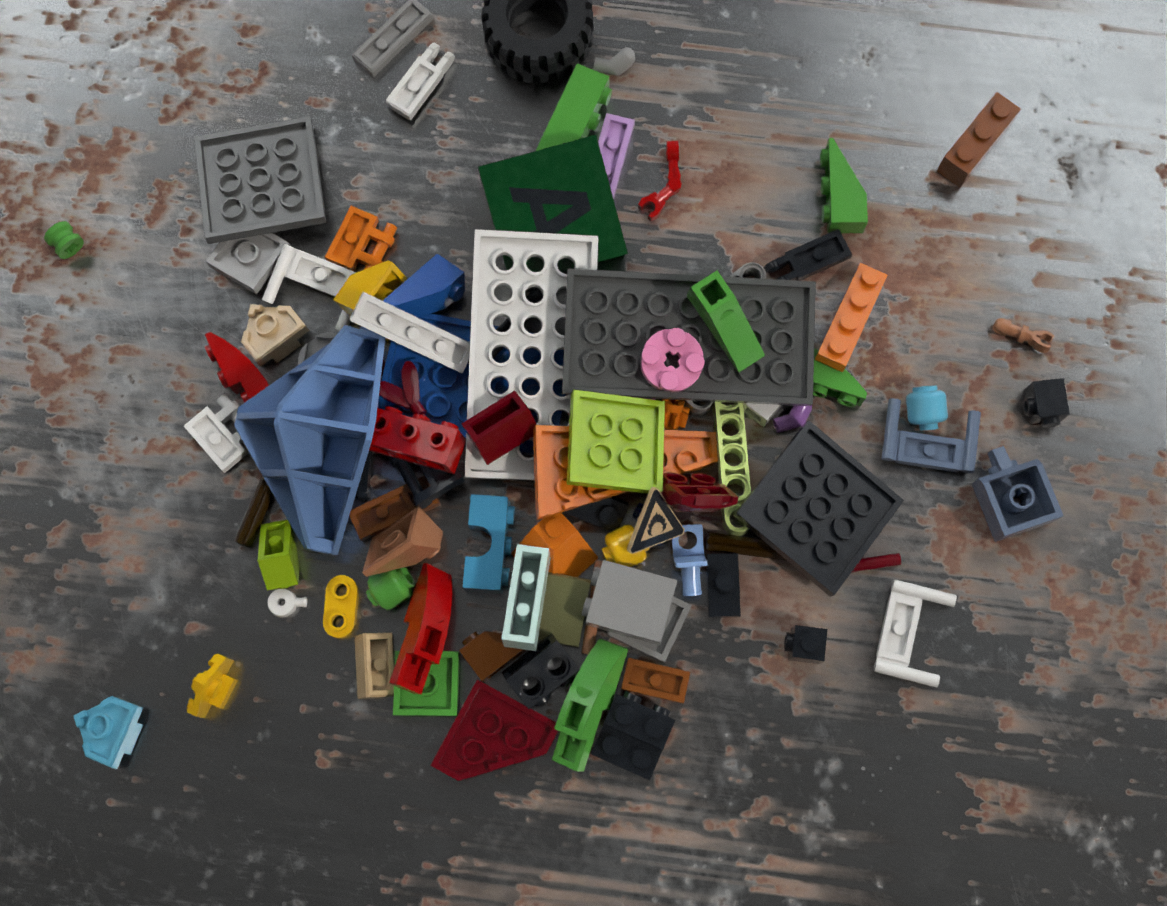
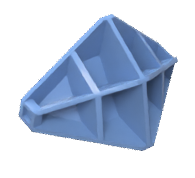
M344 325L328 345L239 406L234 424L235 429L303 548L330 555H338L376 424L385 337L364 327L358 329Z

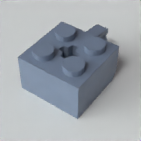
M1004 446L988 452L992 465L988 469L989 475L977 479L972 484V487L995 542L1053 523L1064 516L1044 466L1038 459L1018 465L1016 460H1010ZM1013 498H1020L1021 503H1015Z

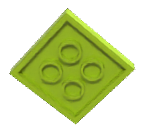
M573 390L570 401L567 485L647 494L652 487H655L660 492H663L665 401Z

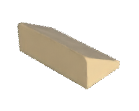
M363 633L355 636L358 699L394 697V685L389 684L394 670L392 633Z

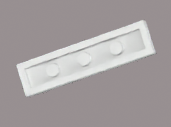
M362 291L349 320L463 373L469 361L470 342Z

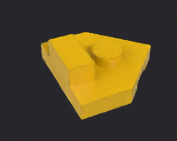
M216 653L208 661V665L211 666L208 671L205 670L203 673L200 672L194 677L191 690L194 691L195 698L188 701L186 709L188 713L196 717L205 718L212 705L224 709L238 681L227 675L234 660Z

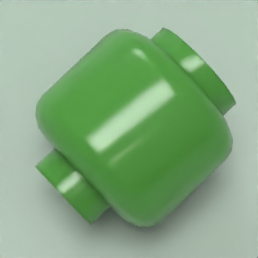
M404 567L369 576V589L366 591V594L374 606L379 605L383 609L392 610L411 598L413 594L412 587L415 586V582L409 570Z

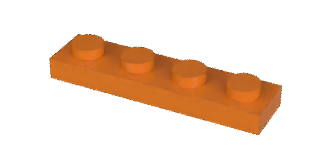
M863 263L859 264L815 357L816 361L840 372L844 371L888 276L887 274Z

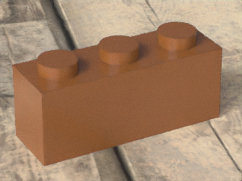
M996 92L944 156L937 172L961 188L1012 125L1021 108Z

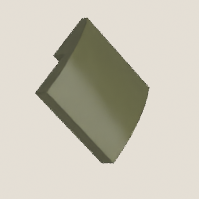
M548 572L538 636L539 640L545 639L552 633L560 644L579 647L584 622L582 611L586 597L589 596L591 580Z

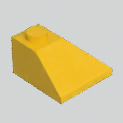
M387 260L350 275L333 300L351 316L362 291L383 301L408 278L393 262Z

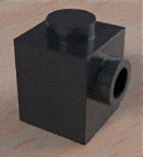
M1064 378L1033 381L1025 388L1026 398L1023 400L1025 415L1030 418V424H1041L1043 428L1055 427L1060 425V421L1070 415Z
M800 625L792 627L791 632H786L784 651L788 652V660L813 664L824 662L828 629Z

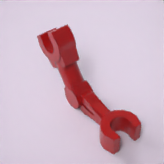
M666 141V160L669 168L668 183L658 193L653 192L641 198L638 203L640 211L646 205L654 207L655 210L648 215L650 221L657 219L664 209L666 201L681 190V174L678 168V141Z

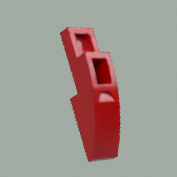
M211 332L204 334L209 343L204 346L212 362H218L221 370L217 372V375L225 389L230 387L236 395L240 393L245 403L270 385L255 365L235 346Z
M423 563L403 621L409 626L389 684L418 695L422 694L431 665H439L447 637L452 606L451 575L428 563Z

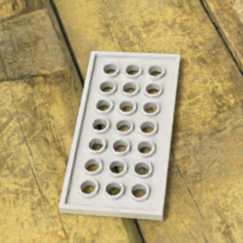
M475 229L467 420L515 390L527 407L537 413V425L555 426L552 422V415L556 411L566 412L570 422L571 395L559 397L553 391V384L558 380H563V366L555 362L554 353L564 349V335L556 331L555 323L560 319H565L566 305L561 304L557 300L556 293L560 289H567V274L559 271L557 263L563 258H568L574 263L575 269L597 270L598 236ZM501 255H507L513 260V267L507 271L500 270L496 266V259ZM539 257L544 263V268L540 272L530 271L526 265L529 258ZM505 285L511 289L512 297L508 301H499L495 297L494 291L498 286ZM530 287L539 288L543 293L542 300L538 303L529 302L525 296L526 290ZM498 316L507 317L511 322L510 329L506 332L497 331L493 326L494 319ZM534 317L541 322L542 329L538 333L531 334L526 331L524 322L528 318ZM502 346L509 351L510 358L508 361L498 363L492 358V351L496 347ZM535 348L539 351L541 359L537 364L531 365L524 361L523 352L526 349ZM502 377L507 380L509 388L505 393L497 394L492 391L490 383L494 378ZM526 379L536 380L540 387L539 392L535 395L525 394L522 390L523 381ZM466 433L464 478L535 481L534 456L530 458L524 457L519 451V446L487 465Z

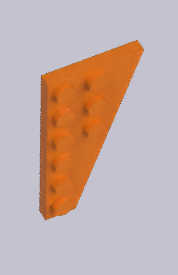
M535 425L533 428L536 520L629 492L567 485L569 426ZM664 430L663 474L677 473L683 475L718 462L716 432Z

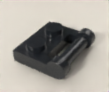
M389 456L392 466L397 467L410 490L415 508L418 506L421 509L428 507L433 500L465 481L458 467L455 474L419 465L431 485L423 490L408 461Z

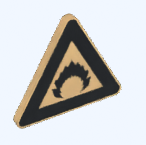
M655 487L649 490L640 516L637 517V524L627 547V551L631 554L684 534L685 529L670 506L667 505L659 489Z

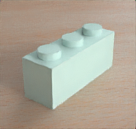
M517 544L502 633L504 647L536 651L551 559L549 548Z

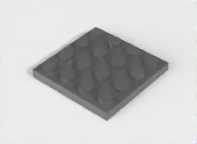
M310 116L194 137L204 237L208 244L327 223L314 128Z

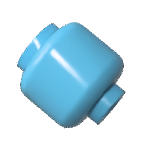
M937 385L912 388L913 392L906 396L908 421L913 425H919L920 431L938 429V423L944 422L948 418L945 392L938 390Z

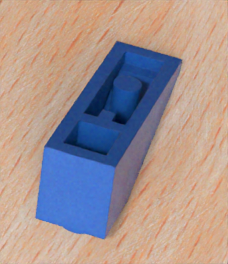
M436 254L383 301L418 318L446 309L453 301H458L465 292L464 271L439 254Z

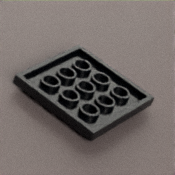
M808 420L733 516L831 597L837 593L904 500Z

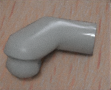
M625 47L612 59L596 57L593 70L604 74L620 76L634 64L635 53L631 48Z

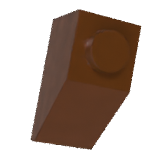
M475 631L462 641L464 647L459 650L483 683L527 651L504 647L502 633L484 631L480 635Z

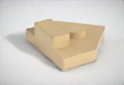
M250 304L247 329L243 332L241 343L261 367L272 358L278 363L300 347L301 344L298 339L306 334L309 329L291 306L263 307L262 305Z

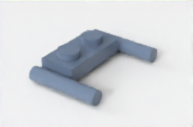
M894 398L888 400L882 460L951 472L975 473L981 412L968 411L965 440L899 431L898 422L901 400Z

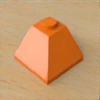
M562 513L543 518L519 543L520 545L549 548L551 559L548 572L579 577L595 563V560L599 559L578 530ZM516 548L513 550V552H512V554H511L514 558H515Z

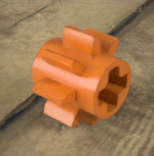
M662 399L661 401H665L664 430H678L679 426L685 428L690 408L684 407L685 401Z

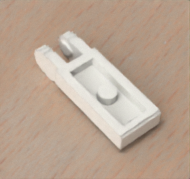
M436 43L430 44L422 56H418L385 101L386 106L411 121L444 76L443 74L449 70L455 55L451 52L445 53L438 64L434 66L432 62L437 57L440 46Z

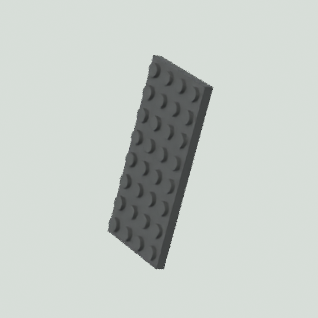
M568 269L562 394L571 395L573 390L650 399L811 406L813 405L816 282L722 277L735 295L765 354L763 358L738 373L686 296L693 285L707 276ZM680 328L684 332L691 334L698 341L703 351L704 367L699 378L692 386L681 392H667L654 388L646 381L641 371V354L645 343L652 335L664 329ZM665 354L667 360L664 362L665 366L672 365L675 369L678 368L677 361L680 359L677 354Z

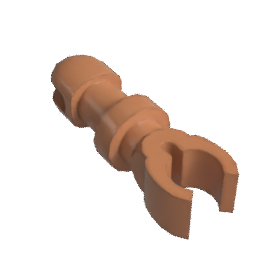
M998 318L993 324L995 333L1004 337L1009 335L1017 338V342L1022 344L1024 341L1028 342L1030 346L1041 353H1047L1051 348L1050 344H1044L1041 340H1046L1050 343L1055 337L1048 331H1031L1029 326L1023 325L1020 327L1011 324V320L1005 318Z

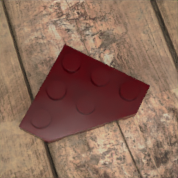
M476 680L430 766L457 781H462L546 755L559 731L554 729L555 721L531 708L528 709L522 703Z

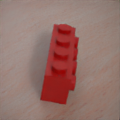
M386 406L384 410L377 408L376 424L369 451L455 474L466 444V438L459 431V427L453 423L442 421L441 425L432 423L429 418L423 415L413 414L412 417L403 415V412L396 408Z

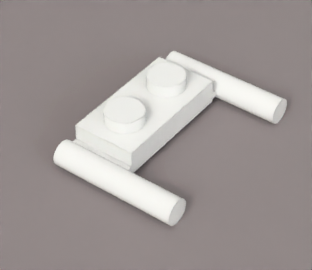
M284 244L262 300L270 304L274 303L284 277L335 297L349 276L356 272ZM342 310L335 327L339 331L344 325H350L351 322L349 320L350 316L344 310Z
M894 579L887 602L873 671L937 688L940 675L908 667L922 600L954 607L957 595Z

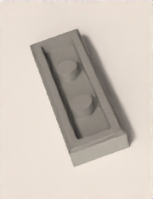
M408 0L352 54L353 60L371 76L375 77L434 19L433 14L417 0Z

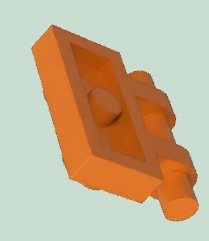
M350 206L325 255V259L352 271L355 270L358 262L365 265L363 270L383 262L382 259L387 249L391 248L395 241L393 236L397 227L394 224L387 223L383 231L376 229L379 223L377 216ZM370 239L377 242L371 255L364 252Z

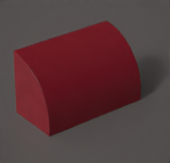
M515 390L462 423L464 430L487 465L532 438L533 428L537 425L529 408Z

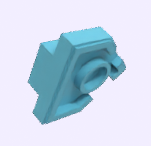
M110 696L101 701L99 705L73 715L76 727L80 729L84 742L82 747L85 757L108 767L118 769L123 755H131L143 724L138 723V719L143 707L118 697Z

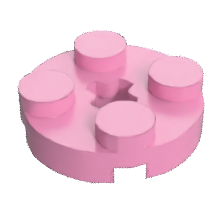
M680 328L661 330L652 335L644 345L640 362L641 371L646 381L654 388L667 392H681L692 386L701 374L704 367L702 348L691 334L684 332ZM665 354H677L680 358L677 361L679 367L676 369L672 365L666 367L664 364L667 360Z

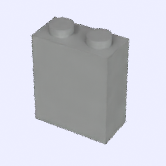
M603 560L601 568L596 566L594 568L590 585L596 587L593 597H586L582 616L587 617L586 625L660 645L677 580Z

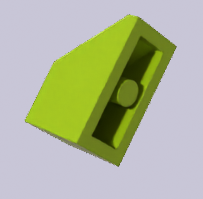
M288 520L261 524L257 561L267 591L278 588L286 589L290 586L298 585L299 561L295 534Z

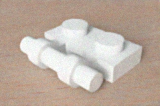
M223 394L216 401L222 408L218 413L214 414L207 406L186 423L184 427L218 467L226 473L245 457L248 452L241 445L243 441L238 432L236 431L232 434L224 425L231 419L235 423L240 405L236 401H231L226 394Z

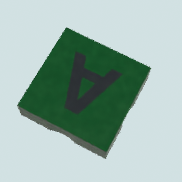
M596 135L478 166V174L496 231L598 236L597 263L628 254ZM501 255L505 271L513 267V260L507 255ZM531 257L526 262L527 268L532 272H540L544 268V263L539 257ZM563 258L557 263L560 272L575 269L574 263L568 258Z

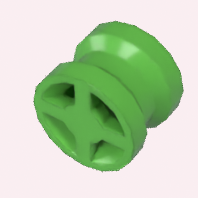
M67 221L54 224L44 236L45 242L49 246L55 247V253L61 259L74 256L84 244L82 237L79 234L73 233V227Z

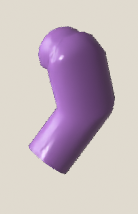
M812 405L793 406L788 415L774 418L773 424L776 432L780 433L802 427L812 411Z

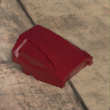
M693 473L689 484L688 478L681 474H663V492L661 494L665 498L667 505L674 512H715L736 505L739 498L726 485H715L716 479L707 474Z

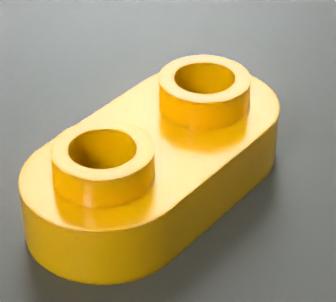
M335 576L328 582L326 587L323 627L327 634L337 639L350 636L356 627L359 587L349 576ZM345 585L347 588L346 593L343 596H338L336 593L337 588ZM338 616H342L344 619L341 627H335L333 624L334 619Z

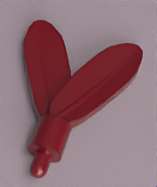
M406 361L402 367L403 389L392 383L380 381L379 396L396 405L410 409L413 414L427 417L425 415L427 411L419 401L420 387L417 368L411 361Z

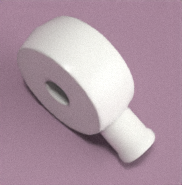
M287 588L274 590L268 598L270 612L274 616L281 618L291 615L296 610V607H307L308 604L307 597L297 598L295 593ZM281 600H285L283 606H280Z

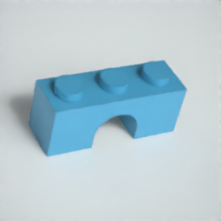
M471 494L468 526L470 530L483 531L489 534L492 538V544L489 551L482 556H465L463 589L465 592L503 594V586H509L510 568L505 567L506 555L512 554L513 538L507 535L508 524L514 525L515 506H510L508 497Z

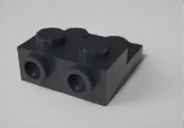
M625 691L623 696L616 694L591 755L650 781L673 728L675 719L670 718L672 711L654 704L652 709L640 704L642 698Z

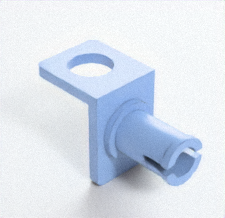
M701 524L682 525L685 529L684 532L694 533L697 541L692 548L684 549L679 544V536L673 538V562L676 568H681L682 595L697 596L702 594L700 567L708 565L704 555L703 527Z

